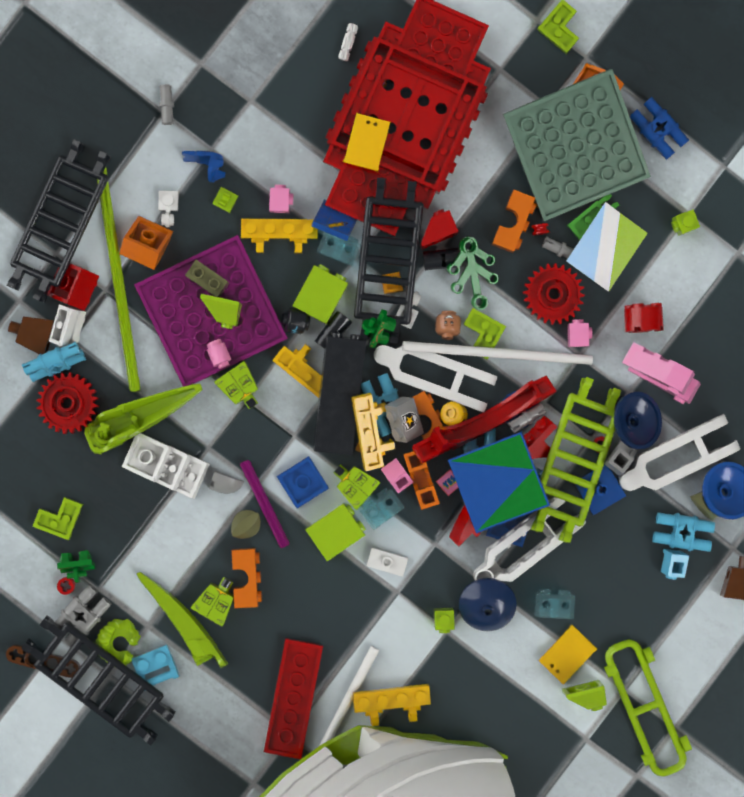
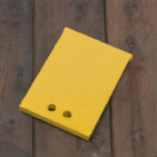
M356 113L343 162L379 171V164L390 122Z
M571 624L538 661L564 685L582 664L597 651V648Z

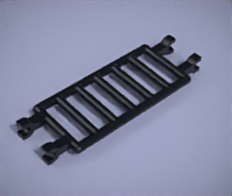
M73 139L68 156L58 157L10 261V265L15 268V271L6 286L19 291L24 274L33 276L42 281L33 298L43 303L47 299L51 285L54 287L60 286L109 179L103 172L112 157L100 151L94 169L76 162L85 145ZM63 165L98 179L99 183L95 191L59 175ZM55 182L91 197L87 208L52 193ZM49 199L82 214L83 217L79 226L43 210L47 200ZM39 217L75 232L71 243L36 228ZM33 234L66 249L67 252L63 261L27 245L31 235ZM23 252L59 267L55 278L19 262Z
M377 177L376 197L368 196L366 198L354 318L362 319V323L365 319H371L372 317L377 319L379 314L362 312L363 300L405 305L403 317L387 315L396 319V327L391 333L390 343L398 344L401 324L408 325L411 322L424 205L422 202L415 201L417 182L408 181L407 200L384 198L387 178ZM373 204L415 209L414 221L372 216ZM371 224L413 228L412 240L370 235ZM369 243L411 248L410 259L368 255ZM367 262L409 267L408 279L366 274ZM365 281L407 286L406 298L364 293ZM361 327L360 335H362V339L368 340L369 335H365V330Z
M47 615L39 625L55 635L49 645L43 651L32 640L28 639L21 648L37 658L34 667L127 737L131 738L137 733L151 746L158 735L148 730L142 724L153 710L160 713L168 722L171 721L176 713L172 708L160 702L164 697L163 693L73 625L65 623L60 627ZM69 632L77 640L52 671L44 665V662ZM84 643L93 651L70 681L67 682L59 675ZM100 655L108 663L83 694L75 688V685ZM116 667L124 674L100 705L96 704L90 697L111 670ZM132 679L139 686L115 717L112 716L105 709L126 682ZM145 690L148 691L154 698L133 725L128 728L120 721Z

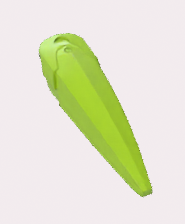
M192 384L147 396L100 413L92 423L88 424L84 432L91 451L95 454H102L122 445L126 440L159 423L203 390L201 384Z
M138 572L137 576L140 582L154 597L178 630L189 648L196 665L199 666L211 658L216 660L220 669L228 665L212 637L194 615L161 585L142 572Z

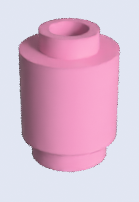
M221 339L207 344V352L214 367L218 366L221 369L230 365L229 361L232 359L225 343H222Z

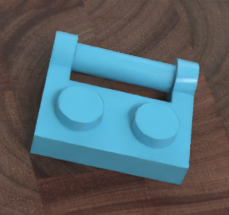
M168 644L134 657L131 660L136 673L151 685L180 677ZM169 665L170 671L148 680L146 679L145 674Z

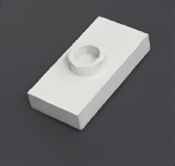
M372 547L366 566L403 577L408 558Z

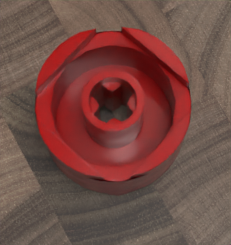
M662 303L626 305L624 309L625 333H644L652 330L654 332L664 331Z

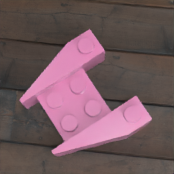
M634 342L622 362L629 366L628 371L673 395V399L680 404L685 402L690 404L701 385L698 380L693 378L695 376L694 371L671 359L667 360L662 355L656 352L653 353Z

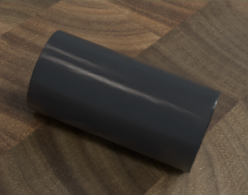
M452 248L423 252L425 271L446 269L450 263H454L460 253V249Z
M337 311L314 341L325 349L326 335H331V332L344 334L352 324V321Z

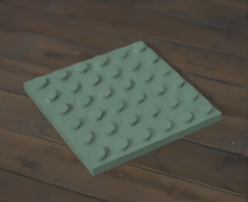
M613 69L606 70L503 113L543 221L651 177Z

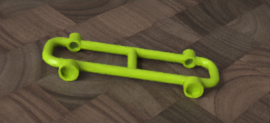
M630 639L612 645L606 651L605 660L607 666L604 669L608 678L612 677L644 752L641 755L644 765H649L652 772L657 776L664 777L679 772L686 765L687 758L685 752L692 750L687 735L679 738L649 667V663L655 661L650 647L642 649L639 643ZM627 647L634 649L655 699L637 708H633L613 660L615 652ZM655 708H659L679 756L677 764L665 769H660L657 766L637 718L638 715Z

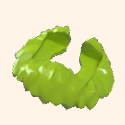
M114 619L107 622V625L100 629L96 642L123 664L127 665L134 656L126 650L117 651L113 646V641L116 637L122 636L126 638L129 645L136 646L141 635H139V631L135 629L134 624L129 619Z

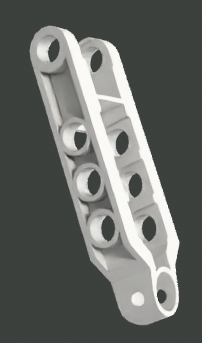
M381 345L374 351L375 361L389 367L394 380L480 412H485L487 403L458 393L464 375L493 386L496 383L497 376L436 353L402 351V346L394 349ZM410 354L422 360L435 363L438 366L456 371L451 389L401 372L399 366L403 356Z
M725 415L717 416L637 454L632 468L619 476L618 482L621 488L632 491L644 486L658 490L739 451L741 448L737 440L727 446L718 447L708 452L701 438L728 424ZM694 440L701 455L699 459L683 464L681 468L672 472H666L664 476L654 480L649 477L645 469L647 462Z
M553 496L549 499L550 506L548 507L557 509L565 500ZM534 511L517 526L513 527L512 530L486 548L484 563L474 570V580L494 578L500 581H514L563 543L558 539L565 523L553 532L545 521L543 533L547 537L508 568H501L494 560L496 559L495 556L505 548L509 549L514 541L526 535V532L531 529L538 512ZM575 525L572 535L579 529H581L583 526L579 527Z

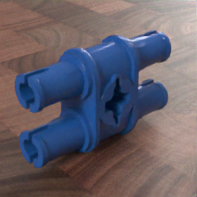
M651 97L643 105L654 116L652 122H648L638 109L629 117L640 129L639 134H642L651 144V147L656 148L667 160L675 152L666 143L664 136L670 135L680 148L689 139L679 129V123H676L668 114V110L662 109L654 98ZM664 124L660 131L654 133L657 126Z

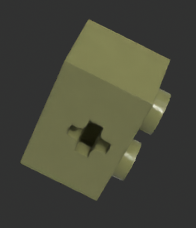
M198 260L194 261L185 275L219 298L230 284Z

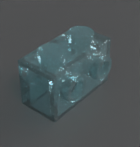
M324 232L317 253L353 267L361 244L358 243V239L351 236L345 241ZM333 241L334 245L329 246L327 243ZM347 248H351L352 252L347 253L345 252V250Z
M384 488L377 493V499L374 501L369 499L361 505L363 509L360 512L373 530L405 508L391 488L389 490ZM387 499H392L391 505L385 503ZM372 510L377 511V515L371 516L370 512Z
M540 589V592H535L533 613L535 617L574 619L575 596L570 594V591L559 590V593H551L549 589Z

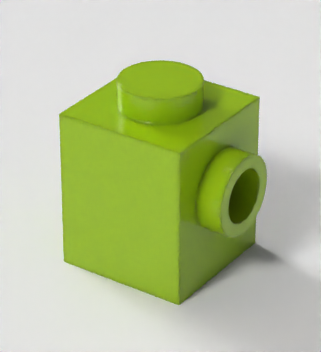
M694 209L673 217V222H671L672 228L678 236L700 227Z
M434 608L435 630H439V633H451L450 630H455L453 608Z

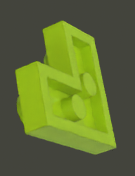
M561 0L537 30L567 54L579 40V37L566 27V24L577 11L566 1Z
M472 308L463 324L480 334L473 345L475 347L495 348L506 328L505 325Z
M64 497L58 515L40 508L32 527L70 540L83 504Z

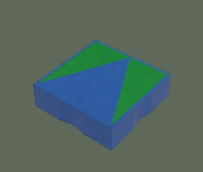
M522 431L448 460L476 533L550 506L549 499L536 471Z

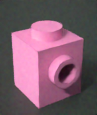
M275 185L274 188H270V213L289 214L290 205H293L294 194L290 193V189L286 188V185Z
M579 319L572 320V323L567 324L568 347H588L589 339H592V327H589V323H584V320Z
M397 458L381 469L397 493H400L413 483Z

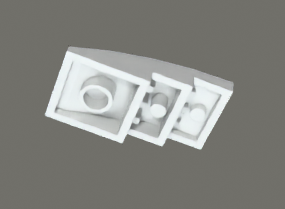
M140 433L134 437L122 467L195 499L210 464Z

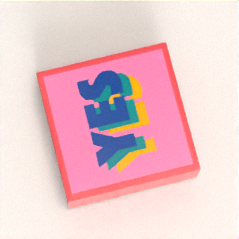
M451 469L436 480L447 496L458 488Z

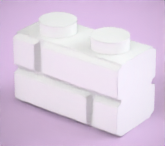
M59 304L49 342L63 347L75 341L78 343L82 325L85 322L86 312Z

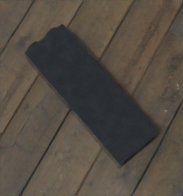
M331 332V335H326L313 450L315 452L352 455L356 421L351 397L360 395L366 340L362 339V335L351 334L350 337H343V333Z

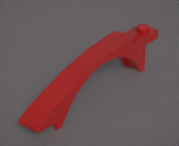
M547 375L535 381L531 380L499 404L471 419L451 426L435 427L430 437L414 444L412 449L420 463L423 464L451 449L455 450L511 420L523 411L528 410L556 393V389Z
M546 416L538 420L535 426L524 435L532 459L547 458L550 447L544 440L557 426ZM465 505L449 535V538L458 547L472 533L476 537L481 534V532H475Z

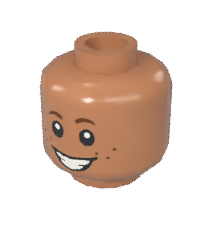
M442 311L436 317L435 331L438 335L442 336V339L452 340L453 337L460 334L461 318L456 315V312Z

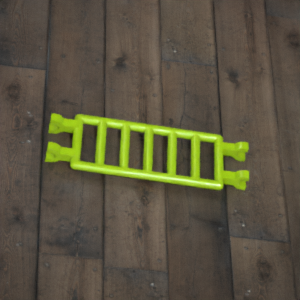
M589 377L581 379L577 395L574 393L568 395L540 477L546 494L580 506L579 516L577 518L551 507H545L537 510L536 518L530 529L535 532H543L547 515L566 521L558 539L565 543L571 542L575 525L579 527L584 525L615 433L614 407L621 393V390L617 388H610L605 406L589 400L587 395L594 379ZM574 402L612 416L609 427L571 413ZM568 420L606 434L603 444L600 445L565 431ZM562 438L600 452L597 462L594 463L560 450L559 446ZM555 457H560L593 470L591 480L588 481L552 467ZM549 475L587 488L585 498L581 499L547 486Z

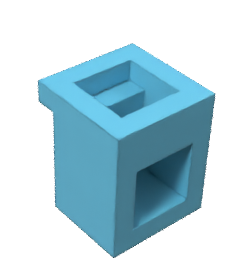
M663 549L664 558L661 572L668 579L685 578L689 555L681 550Z

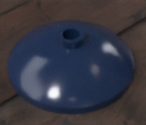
M628 393L617 403L614 412V426L621 441L633 449H646L652 446L659 438L662 429L661 412L654 399L646 393Z
M481 578L471 582L464 588L459 598V611L463 620L472 628L480 631H494L506 626L516 612L517 604L513 590L503 581L494 578Z

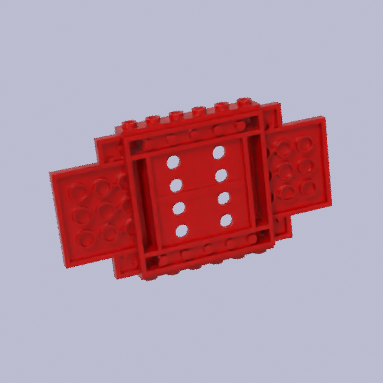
M416 0L403 29L385 21L379 37L374 36L372 41H368L364 50L367 54L364 59H360L357 65L359 72L357 76L353 75L349 83L351 87L349 94L345 93L341 104H343L342 110H337L333 119L336 123L333 129L329 128L325 139H328L327 145L330 147L323 163L340 170L325 206L364 223L366 198L368 196L376 197L377 177L387 178L384 198L407 200L408 181L417 182L415 201L422 202L425 209H429L435 193L440 194L441 190L445 192L449 183L446 178L449 173L453 174L457 165L454 160L457 155L461 156L465 147L461 144L464 138H469L473 129L470 128L472 120L476 122L480 113L477 110L480 103L484 104L488 95L485 92L487 86H484V83L491 68L474 61L489 25L434 0ZM386 80H391L394 83V88L390 91L383 88V83ZM409 88L412 92L411 97L403 98L400 94L401 90ZM420 96H427L429 98L427 106L419 105L418 99ZM440 103L447 107V111L444 114L436 112V106ZM356 113L366 116L375 115L378 119L389 121L396 126L394 133H387L379 171L343 162ZM405 131H411L414 135V138L409 142L402 138V134ZM422 139L430 140L431 147L429 149L421 148L420 141ZM373 204L372 216L403 219L408 208ZM371 224L372 227L394 237L399 229L396 226Z

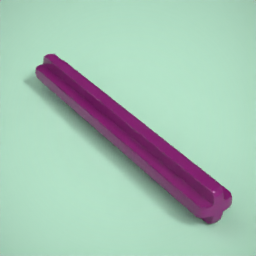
M249 460L242 462L240 466L279 547L284 548L288 546L289 541Z

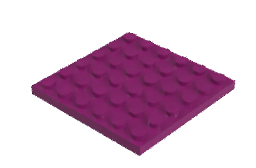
M238 235L134 284L183 387L206 379L288 339ZM195 260H198L230 283L220 298L238 301L242 304L237 327L233 326L232 329L221 327V323L215 320L200 298L201 294L214 295L185 276ZM217 339H221L222 343H225L232 359L229 361L230 365L221 369L218 366H213L207 352V344Z

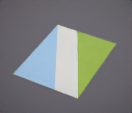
M605 202L566 261L609 292L644 240L647 232Z

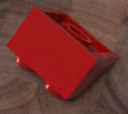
M444 209L433 213L434 215H432L433 217H431L421 241V250L457 235L458 229L450 210L444 211Z
M69 264L60 286L54 287L51 285L47 296L85 311L93 290L97 285L99 275Z

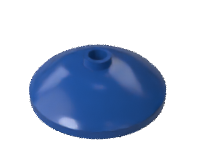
M722 462L713 466L705 475L702 486L703 497L706 505L715 515L729 520L744 516V467L740 464Z

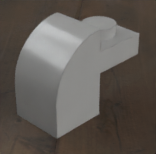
M620 440L614 450L607 456L604 465L618 476H621L633 462V457L639 449L630 448Z

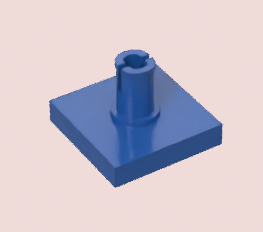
M606 465L603 466L589 508L592 515L597 514L626 496L611 469ZM593 471L581 478L590 481ZM574 484L584 499L587 488Z

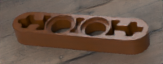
M13 645L7 649L6 657L10 662L36 669L34 664L29 661V653L25 655L24 661H22L24 658L22 656L13 658L14 655L11 652L15 649L18 650L17 653L25 654V651L21 649V645ZM51 653L44 662V665L48 667L47 662L50 658L56 659L57 663H59L63 656ZM71 659L66 665L73 664V668L76 671L80 668V664L74 659ZM64 668L60 676L72 678L76 671L69 673V669Z

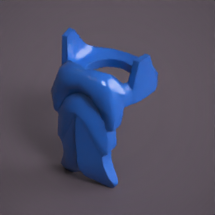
M182 151V155L185 156L183 158L184 162H197L208 165L209 182L214 183L218 179L225 178L226 172L219 170L224 163L221 154L210 151Z

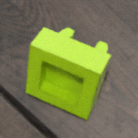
M221 187L212 204L230 213L239 196Z

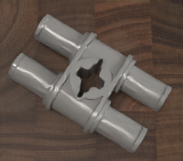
M89 584L79 596H74L70 604L61 610V616L55 623L60 627L65 623H73L75 628L83 634L89 635V631L101 621V616L112 603L103 597L93 609L89 608L87 603L98 592L94 586ZM83 612V613H84L83 618H82V619H78V617H79V614H78V613ZM69 634L64 641L71 647L77 638Z

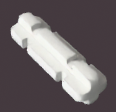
M348 24L347 33H345L341 46L342 50H340L338 56L342 61H348L349 52L352 50L355 34L358 30V26L355 24Z

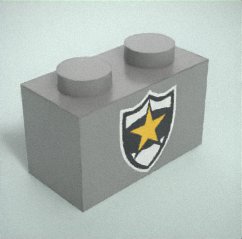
M402 396L385 405L386 416L390 422L392 436L395 441L407 443L424 434L414 398Z

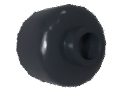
M289 308L286 313L282 314L281 324L284 325L286 332L303 334L304 331L309 329L310 316L297 308Z

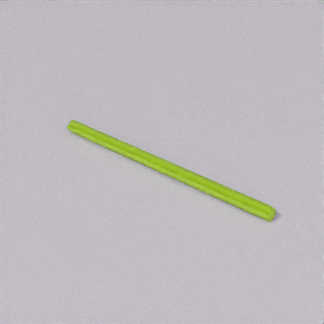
M106 167L103 172V174L107 175ZM107 182L100 197L129 389L131 392L140 390V382L109 182Z

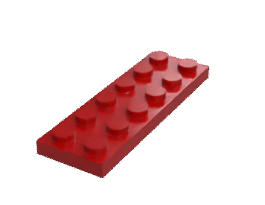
M289 638L285 639L264 747L265 753L296 759L302 758L323 645Z

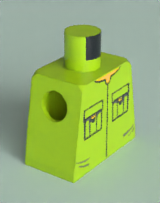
M245 361L214 381L233 403L238 404L243 401L248 409L258 404L253 396L258 387Z
M340 464L333 472L341 479L337 488L355 510H358L381 483L356 466L348 471Z
M223 577L219 585L211 583L191 606V609L216 624L223 626L234 599V595L228 592L233 582Z

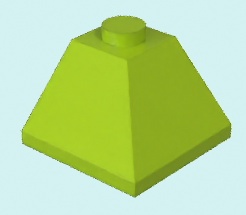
M201 294L200 298L215 320L221 323V327L232 329L233 326H238L242 307L240 302Z
M600 680L562 689L563 694L568 700L588 710L598 711L603 709L602 706L607 705L605 688Z

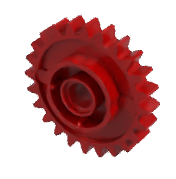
M557 263L553 265V268L546 264L545 270L540 266L539 273L536 271L532 272L534 278H527L530 284H524L528 288L527 291L523 292V294L528 296L523 300L524 302H529L526 309L531 308L532 312L530 315L537 314L536 320L543 318L544 324L548 320H550L551 325L554 324L555 320H557L558 324L562 323V319L568 322V316L575 317L573 311H580L577 305L583 304L580 298L585 296L580 293V290L584 289V287L578 285L582 280L575 279L577 273L570 274L571 268L565 271L564 265L558 268ZM550 289L558 291L559 296L557 299L550 298Z
M69 372L67 377L65 373H61L60 378L54 375V381L47 379L48 386L42 385L44 392H38L42 398L36 400L41 403L37 409L42 410L39 417H45L43 423H50L49 429L55 427V432L59 433L62 429L63 434H67L68 430L71 434H74L75 428L81 432L82 425L88 427L87 421H94L91 415H97L94 408L99 407V405L94 402L99 398L93 396L97 391L95 389L90 390L93 384H86V378L80 380L79 374H76L73 378V373ZM70 398L72 405L66 409L64 401Z

